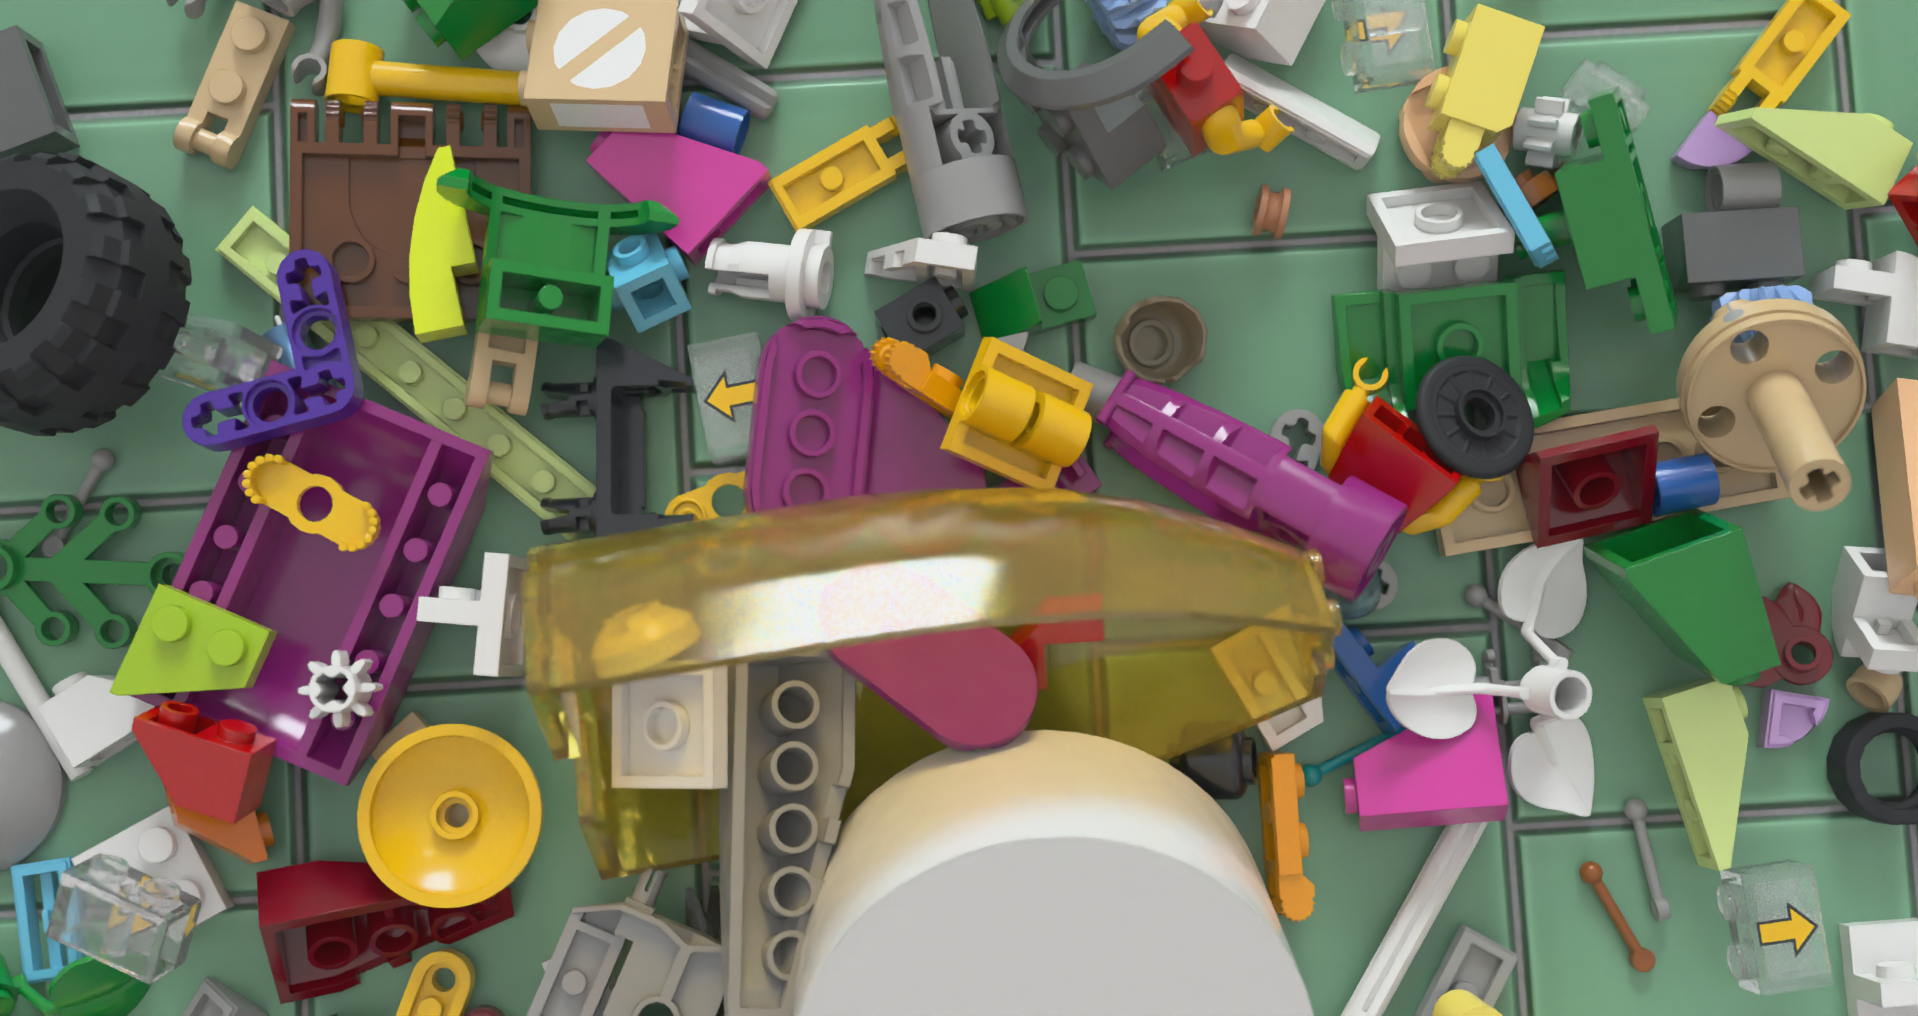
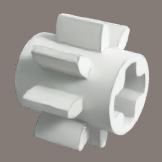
M1547 96L1536 97L1535 108L1522 107L1519 110L1513 130V148L1517 151L1527 152L1525 165L1553 169V167L1559 168L1561 157L1574 158L1576 156L1582 139L1583 126L1581 114L1569 113L1570 99Z
M334 650L331 656L332 666H327L317 661H310L307 664L314 675L310 680L309 686L299 688L298 693L309 695L312 703L315 705L309 714L311 719L323 718L329 713H333V723L336 728L349 727L351 721L350 711H354L361 716H372L374 714L368 702L372 692L382 690L383 684L372 683L370 676L367 674V671L372 666V660L360 659L352 666H349L347 651ZM336 678L348 679L343 687V690L349 696L346 700H336L334 698L339 691V687L334 682Z

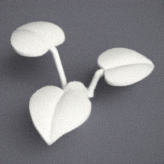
M1581 538L1542 548H1537L1535 544L1528 546L1510 560L1499 580L1498 606L1500 611L1511 620L1523 622L1521 627L1522 637L1544 658L1548 665H1539L1532 668L1524 675L1520 686L1473 683L1476 665L1468 649L1451 639L1432 638L1417 644L1405 655L1386 687V702L1395 719L1410 731L1432 739H1448L1461 735L1474 724L1477 709L1473 694L1523 699L1525 705L1531 711L1540 715L1530 720L1532 732H1527L1517 737L1510 748L1507 771L1512 788L1524 801L1537 807L1588 817L1591 815L1594 795V759L1588 731L1579 717L1585 714L1591 704V684L1582 673L1568 670V660L1558 657L1538 637L1552 639L1562 637L1573 631L1583 616L1587 600V581L1583 565L1584 540Z

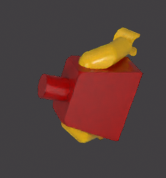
M1172 0L1167 4V7L1147 17L1137 30L1138 40L1166 19L1177 28L1194 49L1190 55L1171 70L1146 86L1193 158L1208 148L1220 155L1233 154L1257 147L1269 153L1294 131L1292 126H1285L1276 117L1280 110L1275 105L1268 106L1254 120H1244V93L1242 88L1199 25L1213 15L1211 8L1205 10L1198 0Z
M1368 358L1360 359L1353 368L1352 381L1354 386L1352 390L1347 389L1343 391L1323 425L1320 466L1328 475V479L1341 486L1347 478L1353 475L1408 505L1406 517L1398 534L1402 531L1414 536L1449 526L1482 493L1480 485L1483 482L1499 481L1504 476L1494 479H1476L1462 475L1440 461L1428 447L1419 426L1379 396H1376L1371 403L1368 401L1367 397L1369 395L1381 392L1386 386L1388 369L1384 370L1379 382L1371 385L1365 384L1361 381L1359 373L1365 367Z

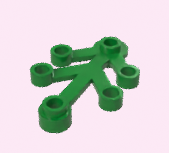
M53 494L48 496L42 502L40 512L10 540L0 538V557L7 563V573L3 578H0V596H7L35 626L36 636L43 644L47 646L65 645L72 642L78 634L79 624L76 617L65 610L53 611L29 581L51 582L93 627L95 638L100 645L108 649L128 646L132 643L137 632L135 620L126 613H114L87 583L147 586L150 592L154 594L158 584L172 585L169 571L173 565H181L186 553L178 551L164 552L154 556L150 562L89 559L117 532L130 531L137 527L141 521L142 509L136 500L126 496H115L105 500L100 507L99 515L52 558L29 557L56 529L73 528L80 523L83 517V505L77 497L70 494ZM60 501L65 502L69 507V516L63 522H60L54 513L55 506ZM119 503L126 506L129 514L128 519L122 525L118 524L113 518V510ZM54 618L60 619L64 624V634L59 639L55 638L50 632V623ZM113 620L118 621L123 626L124 633L119 641L113 640L108 633V627Z

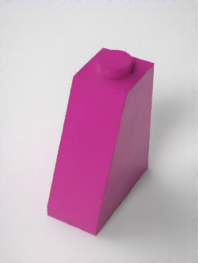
M602 131L593 141L590 147L592 154L586 159L594 173L626 203H636L645 200L656 201L673 212L679 218V225L671 230L659 233L673 246L676 245L678 251L695 266L707 254L710 242L714 238H722L769 189L767 182L772 179L769 170L759 161L674 133Z
M1473 694L1477 709L1476 719L1472 727L1461 735L1448 739H1432L1406 729L1353 758V777L1342 778L1346 814L1358 813L1360 832L1505 820L1509 804L1493 695Z

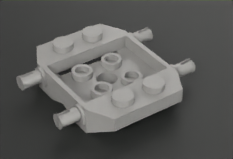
M644 863L643 871L632 896L626 897L625 901L582 905L572 909L526 1016H595L627 940L633 941V944L602 1016H641L643 1008L655 1002L668 1006L673 1016H716L724 997L721 940L655 913L656 907L654 904L669 873L661 868L657 869L648 890L647 887L656 866Z

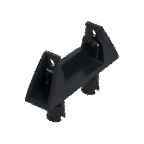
M607 337L596 347V376L593 382L558 384L547 382L542 384L541 391L552 399H562V401L541 405L545 420L575 417H595L596 491L593 497L542 498L540 507L546 511L568 514L567 516L540 521L544 535L594 532L596 535V569L609 577H615L700 527V519L694 514L662 515L656 514V512L644 514V509H647L646 411L644 410L643 398L664 397L673 393L698 394L699 386L693 378Z

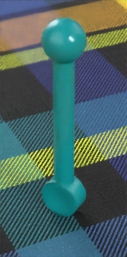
M1402 726L1397 731L1382 733L1319 765L1305 764L1302 767L1305 785L1309 787L1318 785L1323 775L1352 762L1354 757L1407 728Z

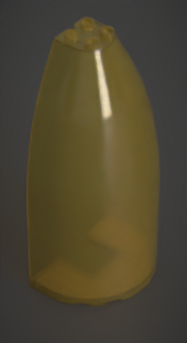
M929 488L838 497L531 547L526 555L529 572H524L523 622L528 694L554 760L574 758L579 824L601 880L641 874L650 869L657 871V869L664 870L719 860V789L612 788V685L898 637L992 626L1009 637L1020 624L1105 619L1104 641L1048 644L1050 664L1048 689L1038 690L1033 716L1024 731H1067L1108 738L1138 748L1163 761L1252 727L1321 697L1327 671L1333 670L1335 666L1334 637L1341 636L1342 621L1337 602L1333 598L1326 600L1321 585L1324 582V568L1317 548L1303 550L1224 521L1140 499L1061 488ZM856 679L855 769L850 788L846 790L839 818L841 820L840 827L872 792L894 775L917 761L949 747L938 741L858 679Z

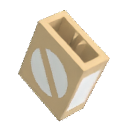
M538 0L535 20H529L526 27V46L530 55L528 70H522L518 78L520 104L527 106L537 129L677 133L689 36L685 18L677 11L680 6L679 0Z

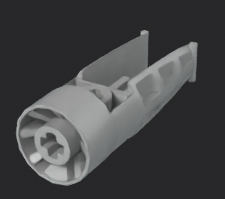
M874 0L889 94L923 238L932 239V233L948 232L966 237L968 239L967 244L1006 234L1021 227L1028 221L1029 216L1002 111L997 79L974 0H928L939 59L936 61L933 58L918 0Z

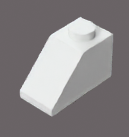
M83 671L57 683L52 688L55 696L36 708L72 768L98 766L138 741L131 729L134 717L156 706L129 695L117 696L110 693L109 691L116 678L114 675H87Z

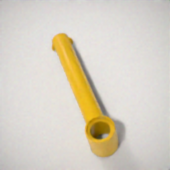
M340 39L331 44L324 101L326 103L327 100H341L342 107L348 113L361 114L365 101L379 102V96L522 106L518 97V78L521 71L384 61L385 53L380 47L366 41Z

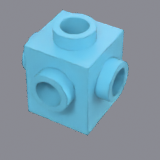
M652 233L624 238L607 252L606 266L609 276H614L612 306L615 311L625 307L638 333L692 309L681 281L691 276L676 245L665 249L658 234Z

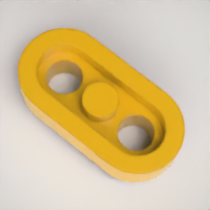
M451 948L438 949L424 956L412 971L395 1016H464L476 982L475 968L471 960L464 953ZM441 968H448L454 973L455 984L452 988H445L440 985L437 976Z

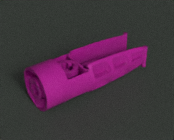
M1127 369L1096 417L1097 422L1105 425L1110 430L1102 445L1109 450L1113 449L1149 478L1238 534L1250 539L1255 532H1258L1301 556L1296 570L1298 573L1354 603L1365 590L1389 551L1406 517L1408 505L1353 475L1347 478L1341 486L1288 457L1292 448L1280 440L1184 394L1162 385L1136 378L1137 375Z

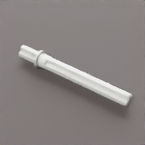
M1489 822L1445 826L1340 1016L1383 1015Z

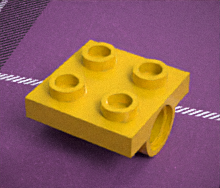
M983 337L940 449L1038 493L1052 495L1062 467H1068L1078 459L1089 439L1092 418L1084 409L1094 384L994 337Z

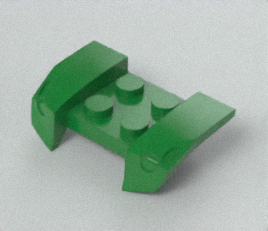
M1563 269L1505 275L1504 280L1396 292L1388 288L1331 295L1336 370L1341 394L1344 390H1352L1354 386L1352 381L1354 365L1360 359L1368 358L1365 367L1359 373L1361 381L1365 384L1371 385L1379 382L1384 370L1388 369L1386 386L1381 392L1369 395L1367 397L1368 401L1371 403L1376 396H1379L1408 418L1406 411L1416 410L1418 387L1425 374L1435 364L1454 356H1474L1496 364L1517 382L1531 407L1534 429L1571 411L1565 270Z

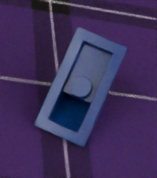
M1339 621L1315 636V646H1318V650L1380 731L1388 733L1400 729L1403 725L1395 719L1387 705L1386 687L1405 655L1415 647V641L1399 646L1375 665L1370 658L1374 654L1371 644L1354 626L1347 629L1344 623Z

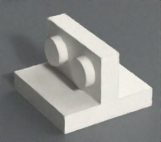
M682 0L677 11L685 18L689 31L688 38L724 45L750 66L767 69L798 0Z
M1481 180L1367 194L1366 215L1378 235V290L1389 288L1396 292L1497 280L1498 255L1514 253L1515 231Z
M485 552L481 590L439 586L438 598L419 596L417 621L478 626L473 675L495 677L523 676L534 561L511 554Z
M727 663L661 664L639 674L612 681V788H728Z
M1918 918L1838 923L1848 1016H1918Z

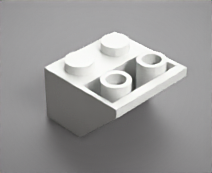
M1198 0L1205 10L1210 8L1213 10V15L1199 25L1209 40L1249 60L1292 66L1326 0Z

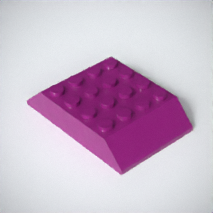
M271 360L264 377L293 369ZM329 384V390L313 396L302 390L301 386L298 387V390L303 399L322 396L333 404L337 402L336 392L341 390V388ZM272 392L262 400L259 406V414L263 421L274 422L281 419L288 408L286 394L283 392ZM365 398L360 408L352 416L344 420L231 450L171 586L278 633L253 688L129 696L153 706H158L165 701L185 702L196 706L200 710L199 715L218 721L235 719L251 723L257 727V733L277 739L273 756L341 785L349 786L390 729L435 625L433 622L417 621L419 596L438 598L439 586H452L484 512L494 452ZM305 404V412H307L309 409ZM245 419L244 423L247 425L248 428L249 423ZM266 454H272L274 456H283L285 461L291 462L311 474H321L333 478L342 486L344 492L363 502H369L372 508L377 511L381 522L379 536L366 549H359L356 552L341 551L338 548L339 544L320 534L300 531L291 524L287 516L264 504L252 503L251 497L245 494L247 488L242 486V481L246 479L243 477V472L249 470L247 468L248 463L255 462L257 456L264 457ZM312 487L302 495L300 500L301 513L307 520L312 522L325 519L333 507L330 493L322 487ZM334 650L347 651L349 666H352L360 659L372 660V666L367 671V674L370 676L372 683L383 684L382 690L372 692L368 702L374 714L372 716H361L354 711H350L351 721L349 727L336 728L333 723V713H329L323 718L311 719L309 714L315 705L312 703L309 695L298 693L299 688L309 686L310 680L314 675L307 664L310 661H317L327 666H332L331 656ZM336 678L334 680L339 687V691L334 697L336 700H346L349 697L343 690L345 683L348 681L347 678Z

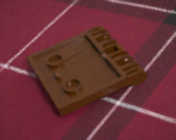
M292 99L290 105L289 254L297 250L310 249L319 252L336 268L340 277L349 321L413 322L409 287V254L413 223L424 180L439 147H451L456 169L470 170L477 177L496 186L532 194V116L527 106L508 105L507 147H498V105H484V111L481 113L483 146H462L464 112L461 110V104H447L446 145H435L436 119L434 103L392 102L390 144H380L381 116L379 102L365 101L361 113L363 143H343L345 110L342 107L341 100H327L325 142H319V105L317 99ZM465 209L479 273L456 277L465 323H476L487 216ZM310 267L305 270V279L296 284L308 292L312 305H323L314 297L312 280L321 275L317 274Z

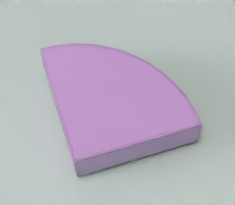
M1710 110L1700 119L1670 161L1689 170H1708L1712 165L1734 164L1752 150L1714 126L1718 116Z
M1764 689L1756 747L1783 748L1794 744V742L1806 736L1815 726L1822 722L1830 699Z

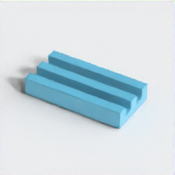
M1494 143L1476 153L1475 156L1477 158L1474 159L1535 267L1539 266L1541 269L1559 259L1551 241Z
M76 856L11 866L22 969L28 984L53 981L56 975L67 966L56 871H58L68 962L70 964L73 961L90 955L80 870L75 868L71 861ZM40 874L44 908L42 910L44 932L47 934L50 968L44 969L33 880V875Z

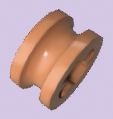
M1262 183L1260 185L1253 212L1251 235L1259 236L1261 232L1268 231L1272 234L1273 239L1281 240L1289 213L1290 188L1283 187L1280 192H1272L1268 184Z

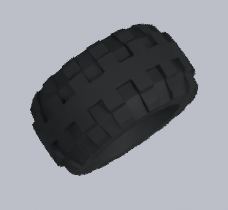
M39 152L28 156L19 153L0 159V426L33 436H55L56 433H74L85 427L93 429L113 420L117 416L116 410L123 405L132 407L150 390L149 382L160 369H166L174 355L176 348H173L180 327L185 328L191 303L186 300V286L191 285L192 282L190 259L183 254V239L175 228V224L166 209L150 199V194L137 185L79 155L64 152L52 155Z

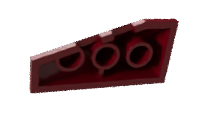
M317 860L256 872L259 928L280 1004L342 992L360 984L361 973L387 962L393 969L412 961V951L432 942L438 941L439 943L449 945L514 917L510 885L496 895L472 905L457 908H436L409 901L392 891L378 878L368 862Z

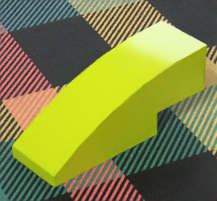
M450 146L439 147L436 151L423 183L413 223L409 254V287L414 330L420 343L468 334L456 277L479 273L465 208L444 199L436 191L437 178L456 169Z

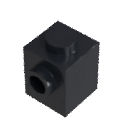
M935 276L874 312L876 322L886 338L891 337L900 342L906 341L914 344V347L920 348L929 357L965 336V325L962 319L969 316L963 301L954 287L951 285L943 290Z

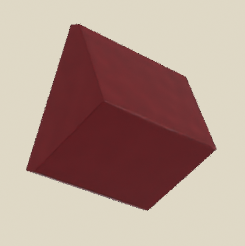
M1655 425L1544 449L1524 456V461L1515 471L1532 539L1537 548L1652 523L1659 431Z

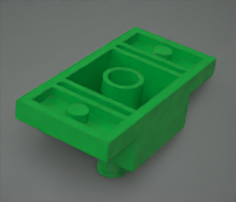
M1617 86L1595 93L1588 99L1590 108L1586 109L1585 113H1581L1582 126L1589 148L1600 146L1602 152L1566 162L1556 171L1555 177L1563 203V210L1537 217L1554 249L1572 244L1576 251L1586 290L1630 279L1631 287H1628L1627 290L1635 321L1647 320L1650 334L1653 335L1676 329L1679 309L1620 87ZM1516 232L1514 241L1519 240V237L1517 236ZM1518 242V245L1515 246L1520 260L1526 259L1529 255L1523 244Z

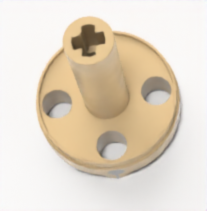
M1775 298L1750 301L1739 299L1726 303L1714 313L1711 322L1692 340L1678 368L1676 378L1677 400L1689 431L1709 454L1722 463L1750 472H1779L1793 502L1805 510H1827L1835 507L1846 498L1851 488V475L1836 446L1848 436L1858 421L1864 407L1867 390L1863 359L1847 329L1824 309L1799 300ZM1749 330L1757 331L1746 342L1732 343L1734 338L1742 332ZM1840 350L1838 355L1832 360L1817 363L1818 359L1825 353ZM1724 406L1718 413L1712 416H1700L1710 407Z

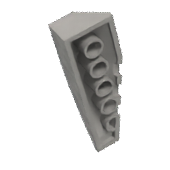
M736 641L723 653L722 663H727L728 788H719L720 916L725 1016H792L795 984L805 938V929L812 906L816 903L825 881L823 878L831 849L836 844L841 824L839 818L846 790L850 788L855 769L856 678L830 657L825 645Z

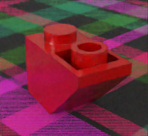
M165 701L135 716L131 729L176 806L235 824L261 806L277 739L257 733V727L245 721L235 719L218 721L199 715L200 710L196 706L180 701Z

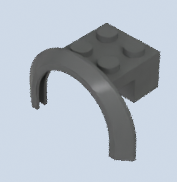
M1025 0L1007 23L999 42L997 63L1001 77L1008 89L1018 97L1024 107L1033 115H1038L1042 125L1037 128V133L1046 147L1057 157L1064 152L1072 166L1084 179L1087 180L1093 175L1105 186L1113 190L1167 147L1146 104L1132 94L1159 79L1190 55L1194 49L1177 28L1165 19L1130 47L1104 61L1093 65L1085 61L1073 70L1053 71L1038 68L1032 57L1028 45L1040 22L1062 0Z

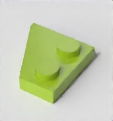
M158 584L109 692L117 696L253 688L278 632L167 584Z

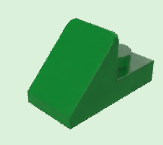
M1081 259L1030 274L1027 267H1024L969 292L982 339L983 337L1000 338L1022 332H1029L1028 337L1096 317V310Z

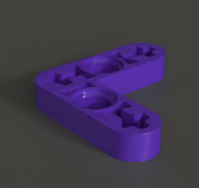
M310 249L292 252L283 259L277 271V284L295 369L210 391L193 398L186 406L182 415V427L186 436L194 443L213 452H225L338 422L352 416L360 408L364 399V387L340 277L336 268L319 252ZM310 267L317 274L321 275L312 280L314 297L323 305H312L308 292L296 284L305 279V270ZM328 320L333 322L335 327L333 341L322 349L313 350L308 348L306 343L308 329L318 321ZM333 378L345 386V389L336 392L337 402L333 404L322 396L303 399L298 390V387L301 386V389L311 396L324 393L329 390L328 381ZM272 392L285 393L288 398L286 413L281 419L274 422L263 421L259 414V406L262 400ZM305 404L309 409L307 412H305ZM214 410L226 417L243 414L249 423L247 428V425L237 418L222 421L218 424V434L216 435L205 430L203 425L212 421V411Z

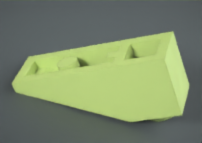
M1754 107L1719 115L1714 125L1768 161L1774 162L1779 168L1844 210L1885 205L1888 198L1887 193L1892 189L1913 145V142L1893 130L1894 125L1891 121L1872 113L1861 114Z
M1705 677L1642 697L1698 866L1716 871L1731 868L1749 737L1744 721L1748 717V707L1741 690L1737 686L1722 685L1711 677Z

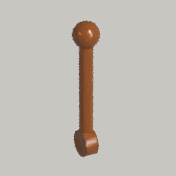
M1594 861L1584 862L1579 869L1580 878L1583 882L1592 885L1630 950L1628 956L1630 965L1640 972L1650 971L1654 968L1655 956L1650 950L1641 947L1602 881V867Z

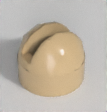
M1864 664L1858 667L1846 681V688L1852 698L1863 707L1878 713H1884L1889 710L1899 698L1903 687V678L1900 673L1884 674L1875 670H1868Z

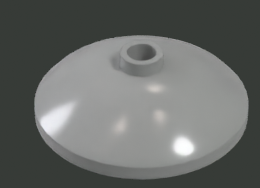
M0 700V871H4L32 856L42 847L56 828L65 804L67 776L31 714L23 708Z

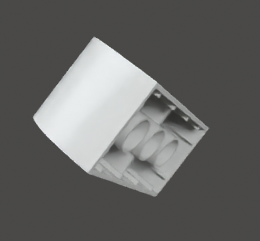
M1053 730L1023 731L1012 742L993 749L988 747L985 749L975 748V751H963L951 747L945 748L917 761L894 775L872 792L849 815L839 829L836 844L832 846L823 878L825 881L816 903L812 906L805 929V938L795 984L793 1016H1314L1306 987L1259 869L1247 843L1232 820L1215 800L1189 777L1168 763L1138 748L1108 738L1078 732Z

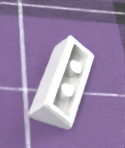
M1230 54L1225 60V64L1242 88L1244 108L1259 116L1268 106L1275 105L1280 110L1276 117L1285 126L1293 127L1294 131L1291 133L1293 136L1356 171H1361L1375 153L1380 135L1374 130L1236 54Z

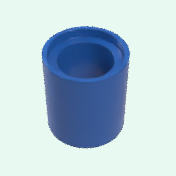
M693 92L684 108L678 135L739 155L748 132L751 113L750 110Z
M1702 452L1657 462L1652 513L1654 517L1710 506L1718 502L1720 496L1719 478L1713 461L1706 453Z

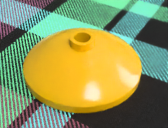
M466 724L429 726L397 741L372 767L361 790L357 810V829L362 851L378 878L392 891L405 899L420 905L436 908H457L472 905L504 890L523 872L530 862L538 845L543 824L541 790L527 760L511 743L497 734ZM457 804L464 805L469 814L467 822L461 827L454 826L449 819L450 810Z

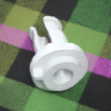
M800 228L795 233L791 245L753 241L730 244L726 243V240L723 238H714L707 250L705 269L718 270L715 282L710 283L708 293L709 295L720 296L722 292H728L743 299L785 303L787 315L792 322L802 317L814 316L817 309L824 310L832 292L834 258L831 244L833 232Z

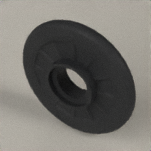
M1454 356L1435 364L1423 377L1416 395V418L1425 442L1440 461L1456 472L1476 479L1499 478L1511 473L1521 465L1525 459L1524 456L1529 454L1532 446L1534 421L1531 407L1524 392L1506 371L1482 358ZM1465 404L1475 405L1482 411L1486 419L1485 430H1478L1469 424L1464 415Z

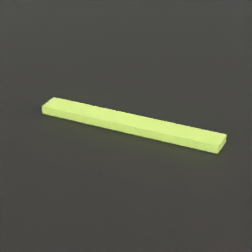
M252 206L215 250L282 304L277 284V271L280 263L289 254V234L259 209ZM318 321L310 327L329 344L333 341L335 336L333 322ZM349 321L359 368L426 424L493 451L490 476L543 520L567 516L568 514L546 511L540 507L542 498L593 497L596 486L498 405L486 403L484 409L465 406L467 380L397 322ZM580 533L560 534L569 541L574 542Z

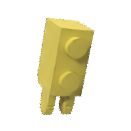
M1479 3L1464 21L1455 20L1443 53L1451 55L1446 74L1438 73L1425 103V107L1433 109L1427 129L1438 132L1432 150L1433 155L1430 157L1431 163L1429 164L1432 167L1431 172L1435 173V177L1439 176L1440 180L1444 178L1447 181L1450 178L1455 179L1463 172L1462 170L1472 164V160L1476 157L1474 154L1478 151L1479 147H1484L1497 141L1500 135L1513 125L1545 26Z

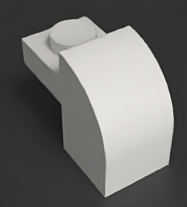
M1897 250L1872 262L1858 259L1837 260L1834 266L1812 276L1810 287L1812 299L1866 307L1861 352L1918 360V257Z
M1843 547L1832 588L1831 627L1834 642L1841 657H1860L1868 670H1875L1884 674H1898L1902 671L1918 672V628L1912 621L1918 600L1915 596L1889 593L1885 548Z

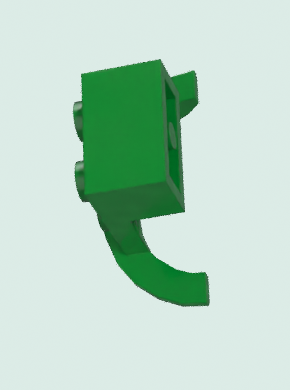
M461 168L443 174L437 178L436 191L444 199L459 207L487 216L475 332L595 349L609 336L614 276L605 275L609 235L652 234L671 230L679 225V218L656 201L645 200L626 204H597L546 198L496 186L477 177L470 170Z

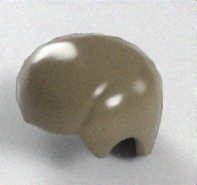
M1163 295L1148 297L1134 303L1120 317L1113 335V351L1123 371L1131 370L1137 375L1136 378L1156 384L1172 383L1180 380L1195 365L1202 362L1206 354L1208 329L1198 309L1180 297Z

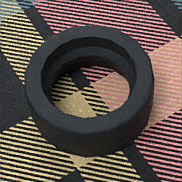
M1868 712L1848 721L1833 737L1826 757L1827 778L1836 798L1851 813L1872 822L1889 825L1917 824L1918 783L1916 789L1907 799L1898 803H1885L1873 798L1867 792L1861 779L1860 761L1865 746L1874 737L1882 733H1896L1907 737L1913 743L1918 753V716L1901 712Z

